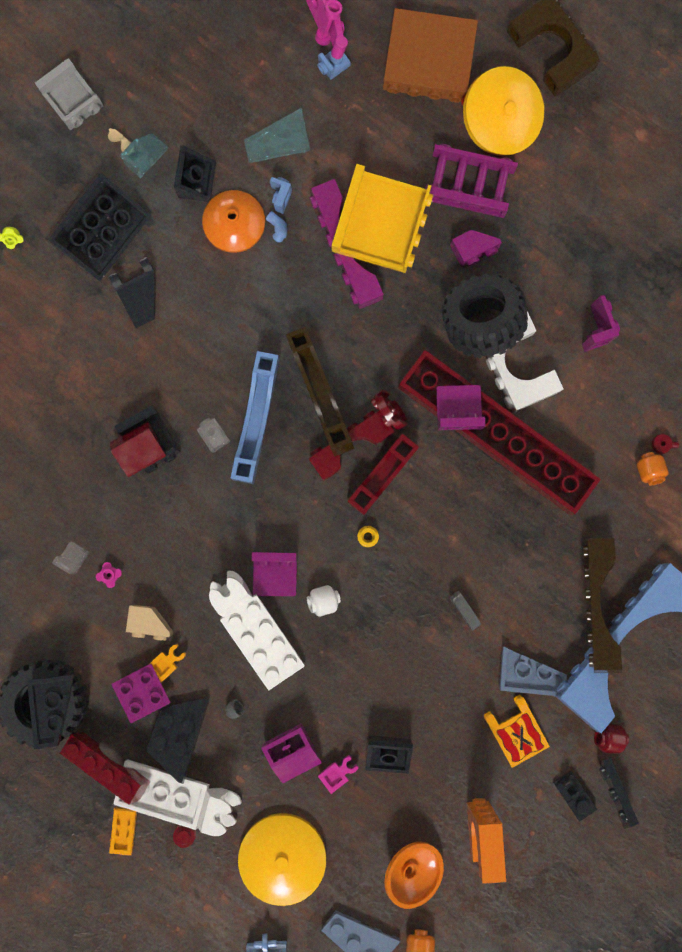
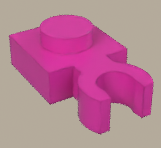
M350 755L344 757L340 766L335 761L318 774L319 779L331 794L349 781L346 776L347 773L351 774L358 770L357 764L351 768L346 765L352 759Z

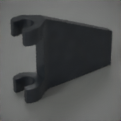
M147 257L139 261L145 273L125 283H122L117 273L108 276L136 329L155 320L154 270Z

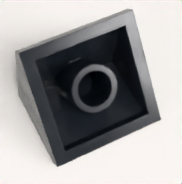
M183 145L180 146L174 182L175 192L178 198L209 202L216 161Z
M368 735L365 770L409 774L413 752L412 740Z

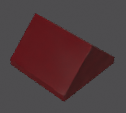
M148 421L110 442V451L128 478L166 456Z

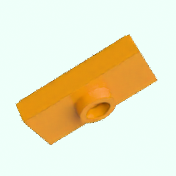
M124 807L114 808L109 853L133 854L136 811Z

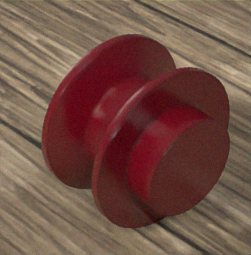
M178 825L173 833L174 843L181 848L191 846L196 838V830Z

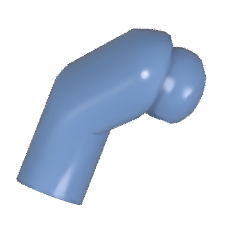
M271 211L267 215L266 220L274 226L275 233L273 234V239L276 242H282L287 237V224Z

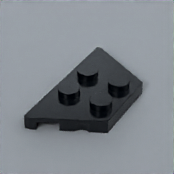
M204 698L160 708L147 752L178 783L184 784L209 704L208 699Z

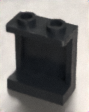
M153 405L114 426L118 434L122 436L147 421L150 423L166 456L139 471L142 473L146 472L147 474L157 470V465L164 461L169 463L177 458L176 455L180 453L161 416Z

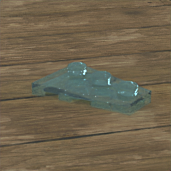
M301 108L244 140L249 163L310 151Z

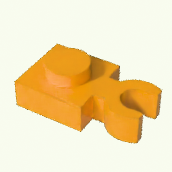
M178 644L170 648L169 655H166L163 651L150 663L161 683L178 668L174 662L180 661L186 656L185 652L181 656L175 655L174 651L179 646Z

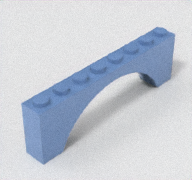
M671 563L656 566L652 571L653 576L649 581L646 580L639 587L638 590L640 592L635 598L629 599L625 604L626 609L622 614L619 613L612 620L611 623L613 625L608 631L618 644H620L631 629L645 619L666 612H682V573ZM591 647L585 653L584 661L581 664H577L571 670V677L567 682L563 681L558 686L557 691L559 693L555 697L593 730L602 733L615 715L608 695V673H594V668L589 667L588 654H593V648Z

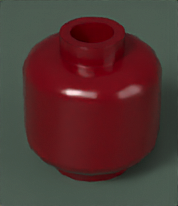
M608 724L602 733L595 731L594 742L604 753H622L629 743V736L621 725Z

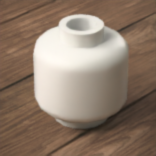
M328 585L311 590L310 596H307L310 612L315 613L319 617L336 612L338 603L341 602L338 591H334Z

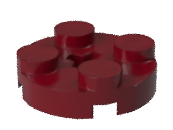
M382 389L375 394L371 402L383 414L382 420L387 427L393 426L396 430H400L408 424L404 422L407 419L406 415L396 400H389L387 397L390 394Z

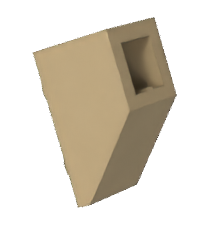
M129 606L126 632L132 633V637L145 638L146 634L154 635L153 639L166 640L167 637L173 636V630L155 607Z

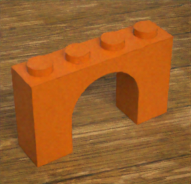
M484 798L472 799V802H467L470 856L473 862H478L479 876L482 883L506 882L502 822L489 801H486Z

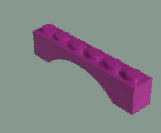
M335 179L311 188L312 196L309 197L313 209L317 208L320 214L317 218L321 228L325 227L328 233L325 237L329 247H332L343 206V197ZM338 253L333 254L337 266L341 265L344 271L341 275L345 285H349L352 290L349 294L354 305L357 304L359 309L383 300L384 294L376 275L365 270L352 257Z

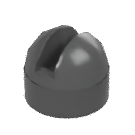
M237 699L229 702L225 707V711H227L226 716L231 719L238 718L244 714L243 705Z

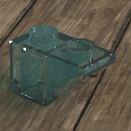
M152 133L135 139L120 154V157L124 164L141 178L169 148Z

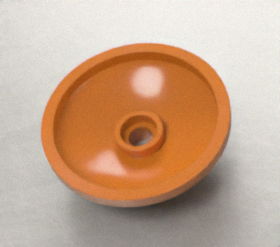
M228 190L217 194L208 202L203 212L202 225L206 237L216 248L225 252L237 253L250 249L260 240L265 229V215L262 206L252 195L239 190ZM235 214L236 217L235 219H229V215Z
M414 842L406 845L394 855L387 867L384 883L387 896L395 905L405 909L416 908L426 903L435 894L442 881L444 871L443 859L439 851L429 843Z

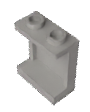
M69 58L35 82L41 94L69 130L79 127L86 118L97 114L100 108L103 107L100 98L81 77Z

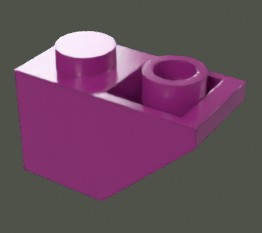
M470 230L452 239L450 247L461 267L466 265L471 267L477 264L481 257L485 255L491 257L496 254L502 242L499 238Z

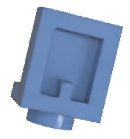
M331 51L325 56L321 52L318 54L317 66L323 75L326 74L331 80L350 67L351 62L345 54L341 59H335L332 57Z
M271 177V188L278 190L274 193L272 203H274L276 212L284 214L292 193L291 184L284 178L278 177L276 179Z

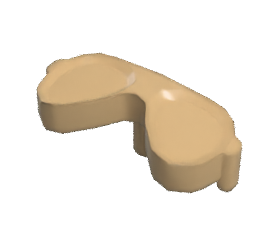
M109 128L108 139L111 142L121 141V151L123 153L133 150L132 143L118 130Z

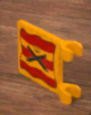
M521 695L514 697V701L521 712L498 724L491 712L484 714L487 724L512 768L550 747L525 699Z

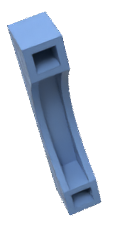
M257 351L245 421L231 473L232 480L250 484L255 482L280 362L278 355Z

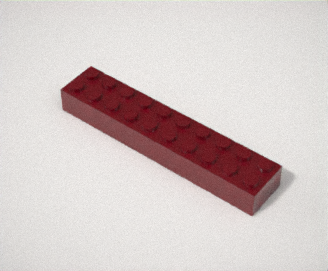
M424 350L400 382L398 389L437 417L436 388L438 386H464L472 384ZM481 391L482 417H485V427L482 429L455 431L569 515H575L601 479Z

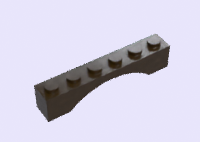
M306 327L286 334L334 457L355 449Z
M590 538L587 540V545H583L584 558H588V566L584 567L585 580H589V588H585L586 601H590L591 608L586 610L587 623H591L592 631H587L588 645H592L593 654H588L589 667L594 668V673H622L621 647L606 628L600 606V593L603 583L616 561L615 538Z

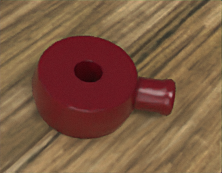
M666 434L656 435L651 443L653 450L659 454H665L671 448H679V442L672 441Z

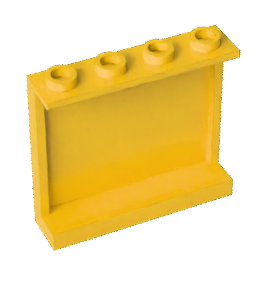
M356 164L333 239L332 252L406 273L407 267L412 268L414 262L413 247H418L421 234H417L419 227H424L427 218V214H424L425 207H430L433 194L430 193L431 185H428L427 189L366 172L365 166Z

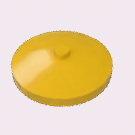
M506 66L490 69L477 77L466 93L463 105L464 123L474 143L487 153L497 156H508L521 152L535 141L542 128L544 102L541 92L532 78L519 69Z
M279 813L264 817L256 822L243 838L238 855L240 876L247 889L261 901L278 906L296 904L310 896L322 881L326 868L324 842L316 828L299 816Z

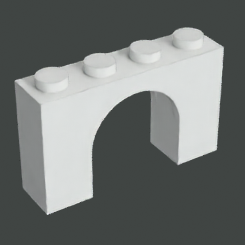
M529 314L528 327L521 340L532 336L536 332ZM499 353L494 354V357L486 359L490 371L493 370L497 377L495 382L498 389L503 390L505 394V405L513 413L563 390L555 370L532 380H521L514 377L506 368L505 353L501 355Z

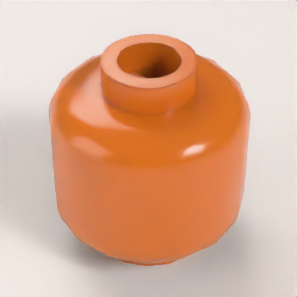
M654 452L642 455V459L637 462V470L641 481L648 483L650 486L664 482L666 480L665 477L669 473L664 457L655 455Z
M415 929L414 934L407 936L406 952H435V938L428 935V930Z

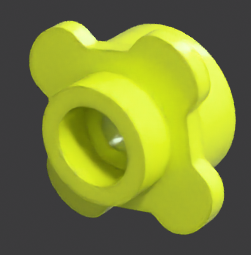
M6 227L0 233V241L9 249H14L16 244L22 243L24 240L23 236L14 227Z

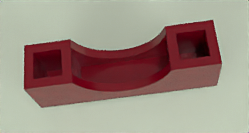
M374 410L363 417L365 421L359 425L355 422L347 428L352 442L365 440L374 445H378L394 434L395 431L392 427L389 428L382 420L383 414L380 410L376 413ZM330 445L324 449L318 447L310 453L312 457L309 458V461L323 481L341 470V455L334 457Z
M402 434L349 498L347 503L364 516L419 447Z
M84 732L71 734L60 752L62 756L128 805L139 801L151 782L136 770L121 766L109 759L100 750L99 743Z

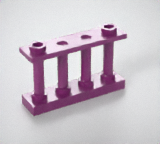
M435 144L433 157L438 158V163L430 193L433 194L431 202L504 218L509 203L503 200L508 173L514 175L518 163L513 162L509 158L499 159L454 149L447 144ZM447 160L459 162L454 187L451 190L443 189L441 186ZM467 164L480 167L475 190L471 195L462 191ZM488 169L500 171L495 197L492 199L484 198L482 195Z

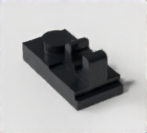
M569 771L553 782L579 822L598 810L572 771Z

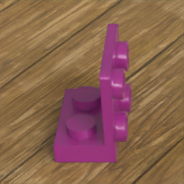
M605 295L599 296L590 306L598 329L587 336V340L582 344L584 352L607 345L619 336V324L617 320L613 319L611 313L612 305L608 299L606 300Z
M480 385L438 386L436 388L438 430H468L485 427V417H482Z
M252 552V561H254L253 595L296 596L297 553Z

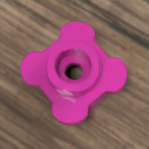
M106 562L102 565L101 572L96 574V580L104 582L108 588H113L115 582L121 577L122 571L112 567L111 563Z

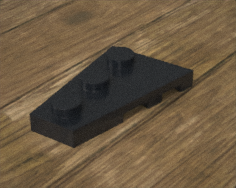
M612 759L603 760L600 763L599 771L603 780L607 781L610 798L615 803L623 828L626 829L639 824Z

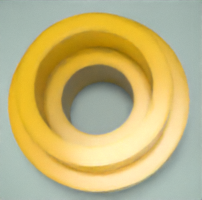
M364 526L359 530L357 538L362 546L372 547L378 542L379 534L374 527ZM367 532L372 534L370 541L364 539V534Z

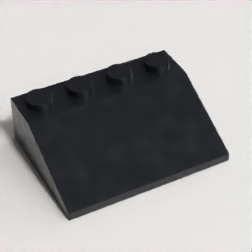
M97 173L45 240L95 279L101 281L150 219L151 215L104 174Z

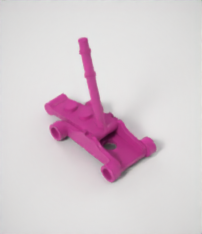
M306 0L318 27L315 35L317 43L326 46L332 42V57L341 59L348 44L347 39L343 36L344 23L340 20L342 12L341 3L337 0Z

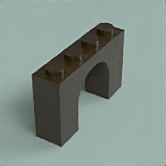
M541 0L509 23L507 33L518 48L543 33L555 34L565 42L568 48V57L548 70L543 80L555 97L594 71L600 61L597 51L587 43L585 35L579 32L574 25L573 19L564 12L559 0Z

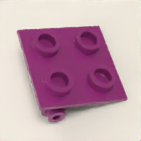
M152 664L111 684L130 723L171 703Z

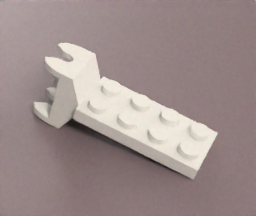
M227 571V584L223 586L214 581L211 582L209 599L212 606L222 616L220 618L221 623L268 690L305 666L257 594L252 596L247 584L238 573Z
M131 760L124 762V767L136 770L151 782L139 801L128 805L115 796L114 805L194 830L198 828L201 833L211 836L223 835L227 831L226 827L232 826L237 822L235 817L229 814L232 812L231 806L242 803L241 798L235 792L224 788L209 789L210 784L187 777L184 784H181L167 771Z

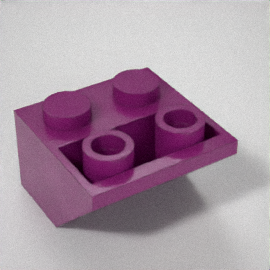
M302 723L266 741L261 747L271 769L282 783L322 763Z

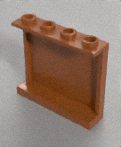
M395 8L383 90L393 94L401 92L408 93V95L413 97L421 95L428 96L434 100L442 98L449 99L454 103L461 102L468 91L478 20Z

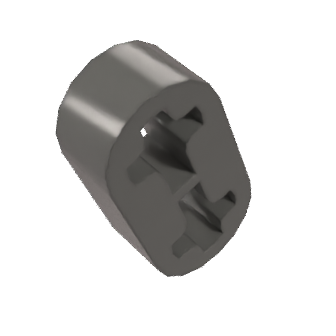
M459 591L449 596L472 631L481 625L479 619Z

